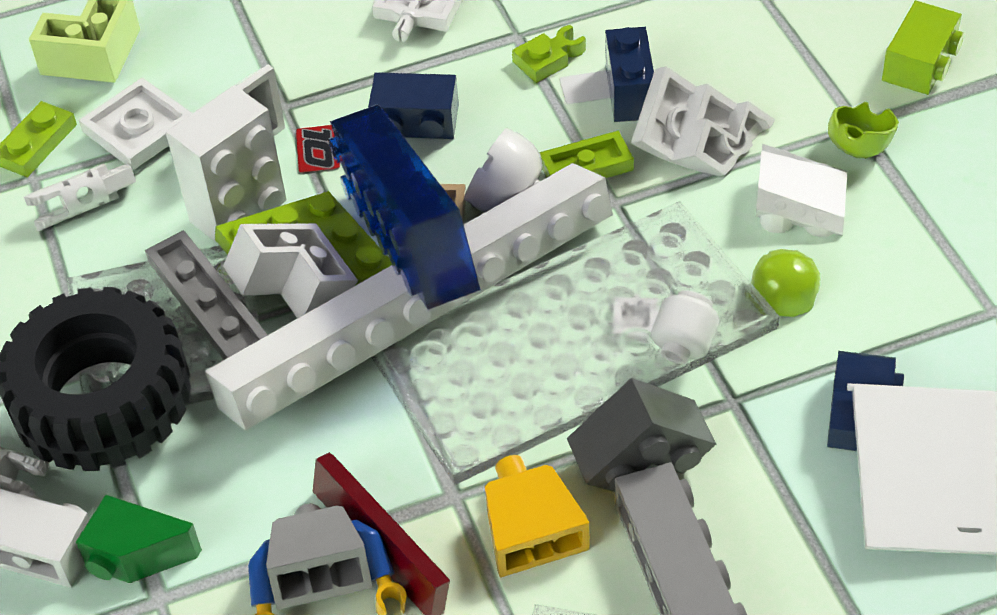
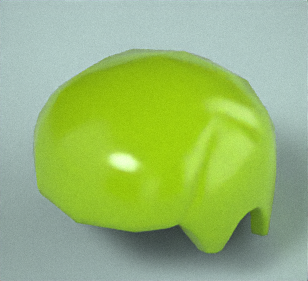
M863 102L853 108L840 106L835 108L830 116L828 135L841 151L855 158L866 159L881 154L886 150L897 131L899 121L890 109H885L881 114H874L870 111L868 102Z
M777 249L769 251L768 254L763 255L758 260L752 272L750 296L760 309L775 316L794 317L806 313L813 308L820 289L821 274L813 259L798 250Z

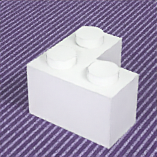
M316 223L240 224L223 265V268L242 295L281 294L297 318L351 289L358 281Z

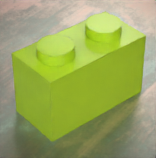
M915 0L886 50L882 81L929 95L937 80L943 82L951 62L950 55L957 56L965 35L964 32L959 31L962 14Z

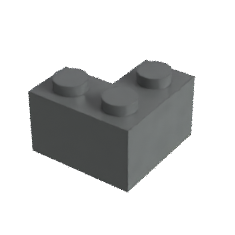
M630 378L566 438L586 484L615 492L616 477L645 470L651 464L659 466L672 462L675 471L684 474L687 470L697 466L702 457L717 445L695 400L634 378Z

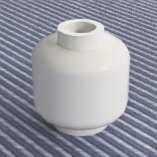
M682 290L678 292V295H671L663 300L651 331V337L654 343L662 349L660 354L665 359L678 364H686L688 359H700L708 354L720 321L716 310L712 308L713 303L710 299L694 291Z

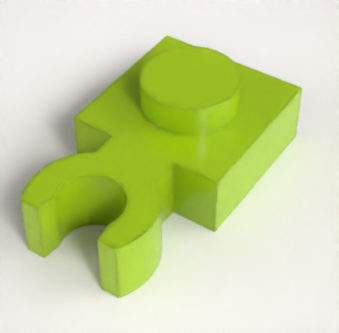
M567 25L560 28L552 39L543 33L512 49V62L535 83H538L567 67L568 57L582 55L586 51V38L581 36L573 40V27Z

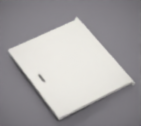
M848 383L847 390L852 391L865 549L997 555V391Z

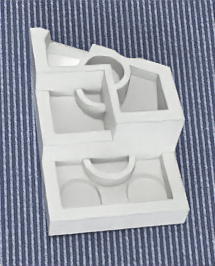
M664 66L656 68L631 143L673 164L706 174L724 176L736 164L738 157L746 154L751 149L754 139L763 130L771 128L775 119L749 101L736 103L709 84L695 86L669 67Z

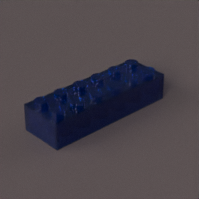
M377 104L330 121L335 137L329 138L328 141L335 161L337 163L341 162L345 175L340 176L343 191L347 199L353 201L359 218L364 217L370 235H376L383 255H389L397 276L402 274L404 284L410 296L418 294L427 310L481 290L460 209L380 105Z

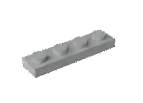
M184 230L145 250L149 264L223 360L268 336Z

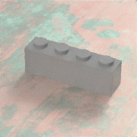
M672 462L616 477L615 507L659 614L747 615L742 603L734 604L728 591L731 589L728 570L722 560L715 561L710 550L712 548V538L708 525L703 518L697 520L692 509L694 507V497L691 487L686 479L679 480Z

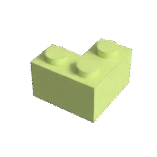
M88 0L80 16L42 12L29 37L40 75L115 83L140 31L133 0Z

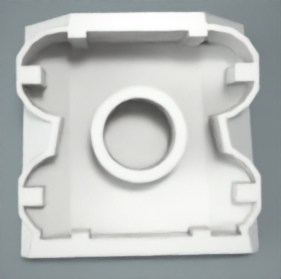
M762 143L755 217L760 218V225L770 233H785L795 225L804 227L809 234L816 237H829L833 234L843 236L847 171Z

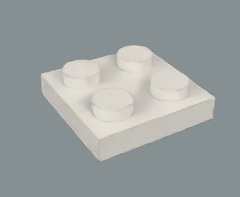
M141 77L78 121L84 134L121 162L131 166L134 171L169 146L165 131L192 114V112Z

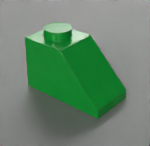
M109 495L104 496L76 541L85 563V568L91 574L103 580H110L113 577L127 583L138 581L196 559L202 551L193 523Z

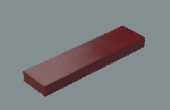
M328 452L316 458L312 492L326 507L342 506L350 520H359L377 530L382 536L395 573L390 576L391 579L403 586L408 598L424 615L444 614L450 579L333 454Z

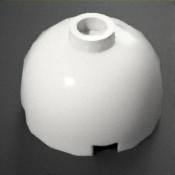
M508 127L505 128L486 153L489 157L483 167H478L467 188L464 200L471 203L476 209L487 212L540 182L539 177L543 165L541 155L535 145L520 133L514 132Z

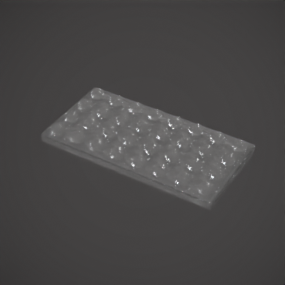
M678 201L491 286L371 358L453 484L457 485L496 466L497 462L506 456L519 455L581 425L630 378L659 387L779 329L780 316L683 203ZM682 290L694 291L710 299L713 303L712 308L716 310L720 319L708 354L700 359H688L686 364H678L665 359L660 354L662 349L654 343L651 337V331L663 300L671 295H678V292Z

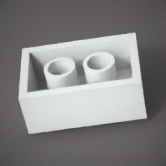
M231 86L165 131L189 222L215 243H217L215 241L216 226L279 207L287 201L269 110L237 86Z

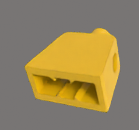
M509 455L497 462L495 470L499 479L490 481L485 485V496L497 571L500 578L590 550L589 521L587 516L552 466L543 465L527 470L522 457L519 455Z

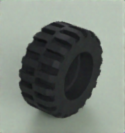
M88 287L77 289L78 294L66 297L65 293L53 297V303L44 308L41 305L37 306L29 312L28 321L25 323L20 321L10 333L12 342L6 341L0 352V396L19 438L26 447L32 449L35 456L45 462H52L54 460L56 467L74 470L76 465H80L83 471H100V466L110 464L113 469L127 465L125 460L135 455L140 459L152 451L151 445L156 441L162 444L173 432L171 424L178 425L186 412L185 404L191 395V384L189 381L191 375L176 327L171 318L165 315L164 309L153 301L148 300L146 302L145 296L129 290L126 294H122L121 290L115 287H103L102 291H94L93 288ZM109 362L131 365L121 378L101 390L87 394H66L60 392L74 375L88 367Z

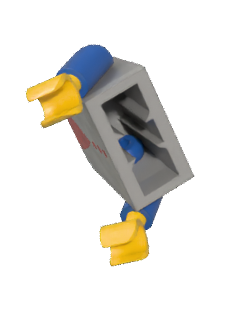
M312 503L304 504L296 509L294 515L276 519L272 522L270 539L265 540L248 564L251 606L256 607L257 613L255 615H274L271 605H276V609L280 610L372 589V582H376L378 585L375 604L378 615H387L386 607L383 603L387 598L398 600L402 613H405L406 591L400 584L392 582L390 576L395 573L382 536L377 530L359 520H350L342 506L336 505L321 509L318 505Z

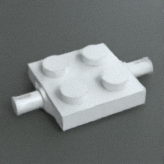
M375 0L372 5L373 17L397 22L392 31V36L397 41L401 39L402 42H405L415 26L447 32L463 0Z

